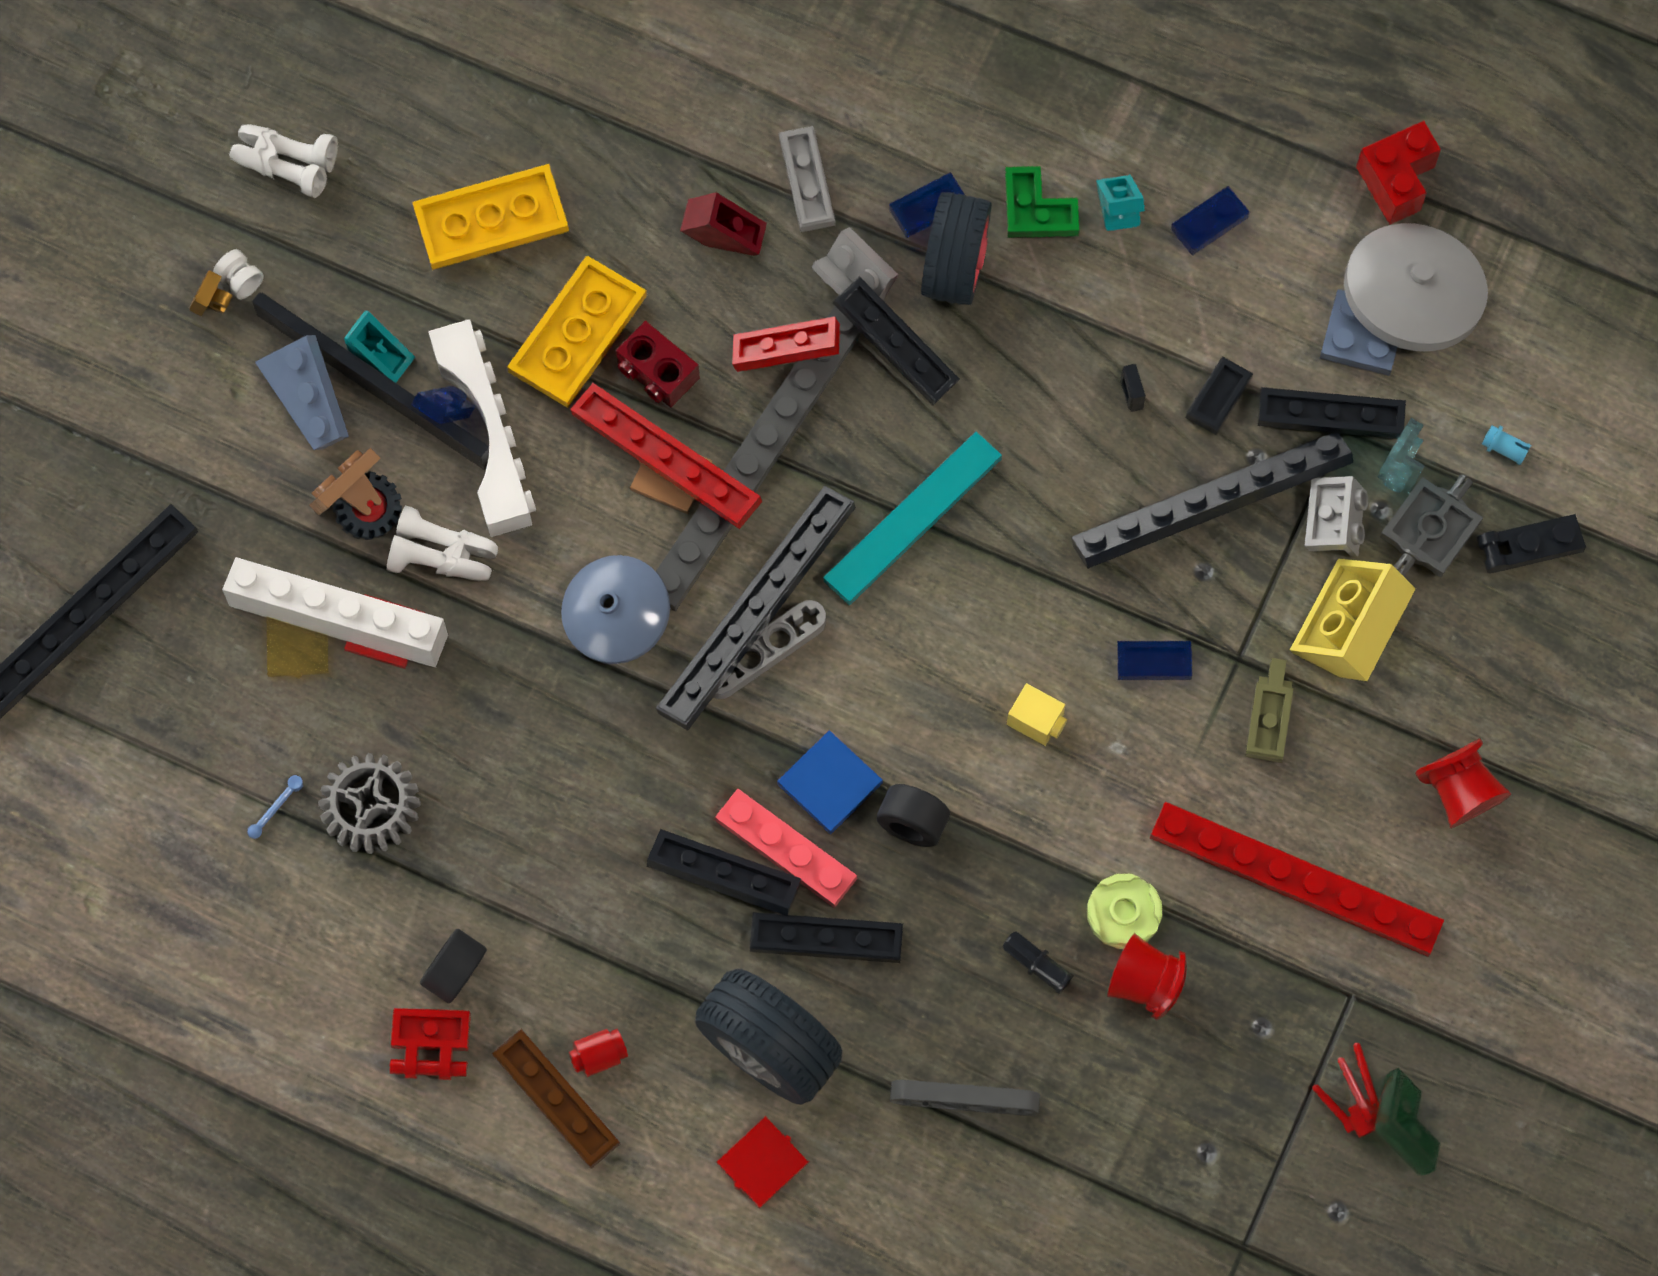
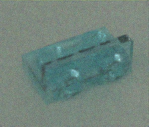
M1413 418L1406 425L1377 476L1383 480V484L1388 489L1397 493L1404 492L1407 495L1411 492L1425 467L1414 459L1424 441L1418 437L1424 425Z

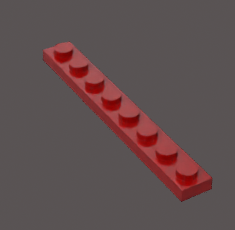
M1168 802L1164 803L1150 835L1152 840L1427 957L1432 952L1444 919Z

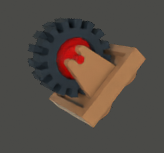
M370 448L364 454L356 450L337 468L342 473L337 479L332 474L311 493L316 499L309 506L320 515L335 502L333 513H336L337 518L335 520L337 524L342 525V530L345 533H351L354 538L370 540L384 535L398 522L399 513L402 512V505H400L402 498L400 493L397 494L395 490L397 486L393 482L387 481L388 477L376 475V472L366 473L381 459Z

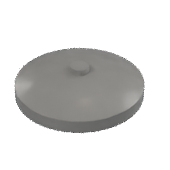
M1413 223L1393 224L1373 231L1355 247L1345 269V295L1355 317L1368 331L1379 339L1407 350L1436 351L1461 342L1476 328L1487 304V281L1476 257L1464 244L1453 236L1426 225Z

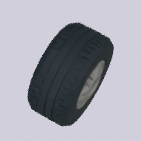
M734 969L726 972L696 1011L695 1023L712 1045L760 1084L795 1104L802 1105L812 1101L842 1061L841 1045L814 1016L775 986L749 971Z

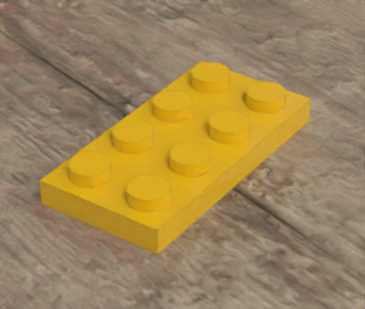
M549 164L412 202L432 270L569 232L568 223Z
M586 255L507 366L508 373L568 408L645 300L647 291Z

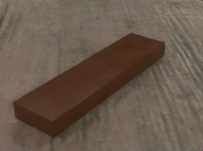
M522 1029L492 1053L493 1057L590 1169L620 1145V1141Z

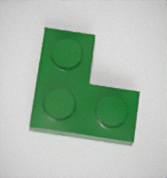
M1041 166L1005 167L1008 238L1079 236L1078 198H1042Z

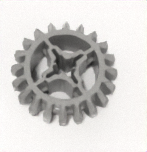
M368 753L365 757V763H360L359 758L353 755L351 758L353 766L347 768L343 762H340L338 767L341 774L338 776L335 773H329L327 776L333 786L324 785L321 787L322 794L327 797L318 801L320 809L325 810L320 815L321 821L324 824H329L326 830L330 836L338 835L337 842L339 845L344 846L350 841V848L353 852H357L362 844H364L367 854L373 853L374 844H379L381 850L386 852L388 850L386 841L392 839L396 845L400 844L401 839L398 832L410 834L412 831L406 821L414 822L418 820L417 812L412 809L421 805L420 799L414 796L419 789L416 783H409L412 779L409 771L401 772L402 766L400 762L395 761L389 766L388 757L382 755L378 762L375 763L373 754ZM368 779L363 787L357 789L350 788L355 783ZM384 780L391 783L399 791L398 805L392 804L390 799L382 796ZM369 798H375L377 804L374 807L371 805L370 809H365L362 803L365 800L369 803ZM341 802L348 803L349 808L356 810L355 818L357 823L355 827L342 819L340 814ZM377 819H389L385 824L371 829V826Z

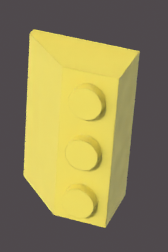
M1338 558L1290 651L1340 678L1368 681L1416 588L1392 564Z

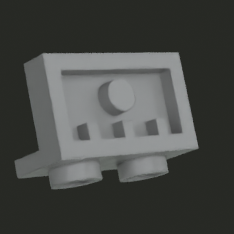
M850 227L840 232L827 256L816 260L812 266V269L839 295L860 276L884 300L898 277V274Z
M1353 476L1314 478L1311 480L1305 547L1309 551L1345 550L1350 557L1359 556V547L1363 544L1365 538L1362 517L1363 511L1368 506L1367 491Z

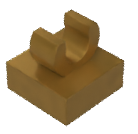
M210 270L207 272L189 308L190 311L202 316L209 306L217 312L224 313L233 295L217 288L222 276Z

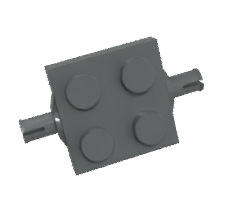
M1459 475L1450 490L1437 487L1422 477L1382 531L1380 538L1397 548L1402 554L1394 567L1398 571L1401 569L1400 573L1404 577L1415 563L1424 566L1441 578L1482 522L1483 517L1468 508L1463 499H1461L1473 484L1469 478L1463 484L1466 478L1465 475Z

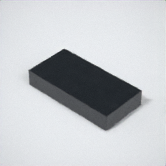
M1222 356L1187 411L1185 418L1217 435L1250 383L1253 373Z

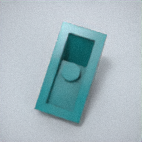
M1126 175L1096 180L1106 230L1113 231L1138 227L1140 225V212L1145 211L1144 197L1132 176Z

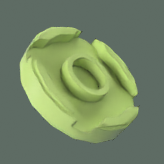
M1115 874L1103 879L1092 891L1087 904V920L1093 933L1104 944L1117 949H1124L1134 933L1148 942L1157 932L1162 919V902L1156 889L1149 882L1147 883L1133 874Z

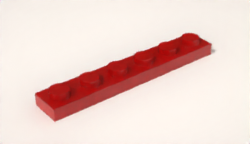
M594 383L590 385L570 409L575 418L738 529L745 524L762 503L760 495Z

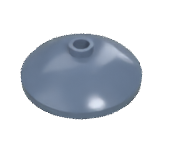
M623 555L600 558L582 568L568 585L562 602L563 627L571 643L582 654L592 660L607 664H620L635 660L651 650L660 640L666 629L670 614V600L667 588L654 569L639 559ZM608 598H614L613 606L607 609L604 608V602Z

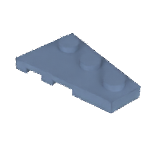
M306 335L255 362L313 450L325 449L349 437L316 335Z

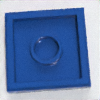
M830 730L777 781V785L830 835L883 784V780Z

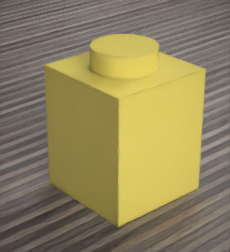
M1026 683L1008 713L1007 725L1046 746L1051 736L1056 739L1059 737L1067 722V719L1063 717L1065 704Z

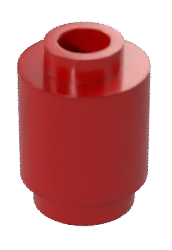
M604 1029L573 1042L574 1050L568 1052L576 1073L583 1071L586 1077L620 1065V1060L628 1057L626 1046L618 1029L612 1031Z

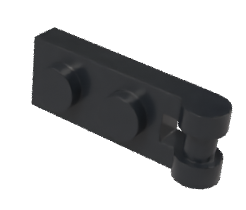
M1576 514L1499 532L1490 531L1477 537L1479 548L1485 551L1487 558L1484 561L1487 573H1496L1582 553L1586 549ZM1506 545L1509 554H1501L1499 547Z

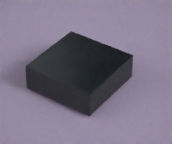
M1136 363L1124 366L1120 383L1128 409L1131 412L1143 410L1146 395Z

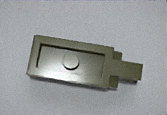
M1272 658L1268 677L1259 676L1255 686L1245 757L1279 763L1283 761L1294 690L1292 688V681L1284 680L1287 660Z

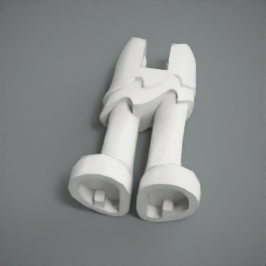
M249 124L241 126L238 137L243 142L254 146V148L239 144L233 145L229 154L232 160L261 173L263 176L267 175L274 179V174L299 185L301 192L309 197L316 198L321 194L327 182L326 172L331 173L335 164L338 148L336 136L321 134L314 145L286 138L277 134L276 130H269V128ZM277 153L310 165L303 167L280 160Z
M405 505L398 521L397 536L395 535L392 540L387 561V571L400 573L409 563L437 568L436 574H445L446 577H461L476 581L489 580L492 569L485 564L469 560L470 554L490 559L495 558L498 553L496 543L466 530L456 532L428 522L421 518L418 510ZM408 539H423L447 546L448 548L442 552L414 543Z

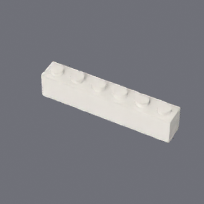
M235 557L222 589L230 607L435 668L448 636L443 618Z

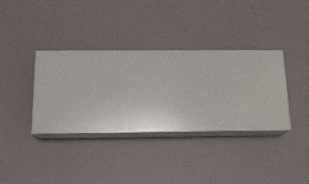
M814 126L779 132L800 232L835 226V217Z

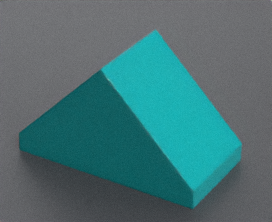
M366 310L344 337L348 351L395 383L415 359V356Z

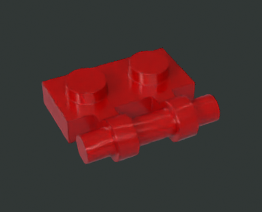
M394 1008L391 1047L392 1049H406L405 1059L390 1060V1074H403L405 1078L417 1079L418 1075L439 1076V1080H451L452 1076L467 1077L468 1063L453 1061V1051L469 1050L470 1011ZM419 1050H440L439 1061L419 1060Z

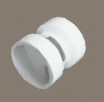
M238 249L226 253L217 262L213 270L214 273L222 276L220 282L227 283L230 286L231 293L240 300L254 293L264 278L263 273L256 266H250L247 263V257Z

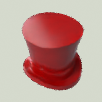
M1481 738L1421 767L1415 772L1420 782L1432 784L1437 789L1446 811L1450 829L1494 808L1511 796V792L1494 777L1481 761L1482 757L1477 751L1483 745Z
M1134 933L1124 947L1116 964L1107 997L1144 1004L1147 1011L1154 1013L1151 1017L1159 1020L1173 1008L1183 991L1187 972L1186 953L1179 951V958L1171 954L1166 955Z

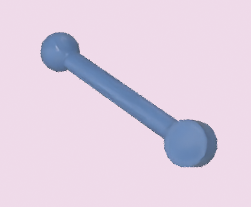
M293 775L288 779V787L257 824L249 826L247 830L249 837L253 839L259 838L262 834V828L293 791L297 792L302 789L303 782L301 777Z

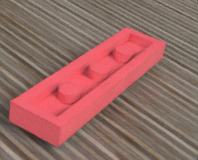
M739 789L734 792L715 816L717 823L784 872L801 878L802 885L834 908L857 880L855 873Z

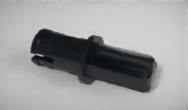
M1014 931L1005 940L1003 949L1029 969L1027 972L1029 975L1034 973L1055 989L1058 994L1066 988L1074 977L1073 974L1067 972L1048 956L1049 951H1041L1019 932Z

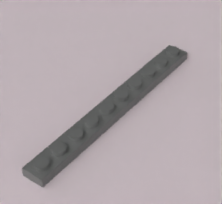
M834 306L827 318L836 317L840 323L839 354L797 361L724 469V472L755 493L862 334L836 306ZM703 504L695 512L656 570V573L661 577L667 588L670 608L674 611L683 602L733 527L730 522Z

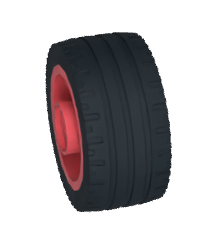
M946 192L940 194L927 247L921 295L954 304H972L987 249V234L992 206L990 201L963 194Z

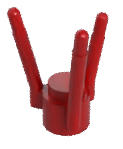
M1355 1043L1353 1048L1368 1095L1367 1099H1364L1343 1057L1338 1059V1064L1357 1104L1348 1108L1351 1116L1348 1117L1319 1085L1315 1084L1312 1088L1342 1122L1347 1133L1355 1130L1358 1138H1361L1381 1128L1386 1123L1382 1117L1385 1113L1379 1104L1360 1043Z

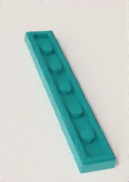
M973 433L823 577V582L850 606L1002 460V454L979 433Z

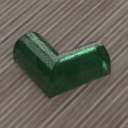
M1397 1068L1386 1074L1383 1080L1374 1130L1417 1175H1427L1436 1171L1440 1142L1417 1119L1422 1091L1402 1070Z

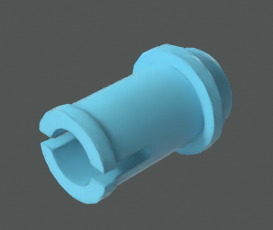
M1491 425L1482 442V445L1487 447L1486 451L1494 450L1521 465L1531 444L1525 443L1502 431V426L1497 428Z

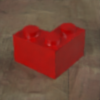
M1425 121L1370 144L1360 151L1356 168L1389 225L1422 209L1427 192L1417 176L1435 168L1441 151Z

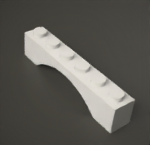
M468 319L428 331L441 377L457 386L473 402L482 415L488 429L489 459L485 476L477 493L490 537L531 526L530 513L536 511L531 491L523 492L520 480L526 479L521 459H513L510 448L515 447L516 443L510 425L506 427L502 425L500 416L506 414L500 393L493 395L490 386L491 383L496 382L491 362L483 363L480 352L486 351L481 330L473 331L471 321Z

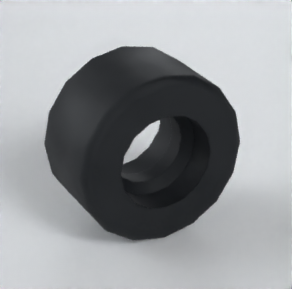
M895 784L889 787L877 813L876 820L884 830L901 840L921 847H932L937 845L950 817V810L944 802L927 791L906 784Z
M455 929L421 978V986L446 1003H451L479 965L487 951L486 947L460 929Z

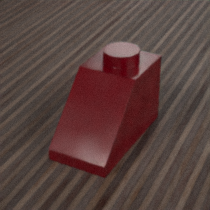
M715 192L688 199L680 231L707 247L757 256L760 254L767 223Z

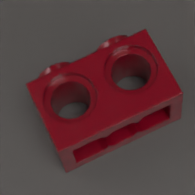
M646 320L616 350L619 364L617 367L620 372L631 381L637 379L645 386L644 390L652 400L657 403L663 401L670 408L700 379L699 364ZM641 351H646L651 354V356L645 360H638L634 358L635 354ZM668 373L678 376L673 382H664L660 379Z

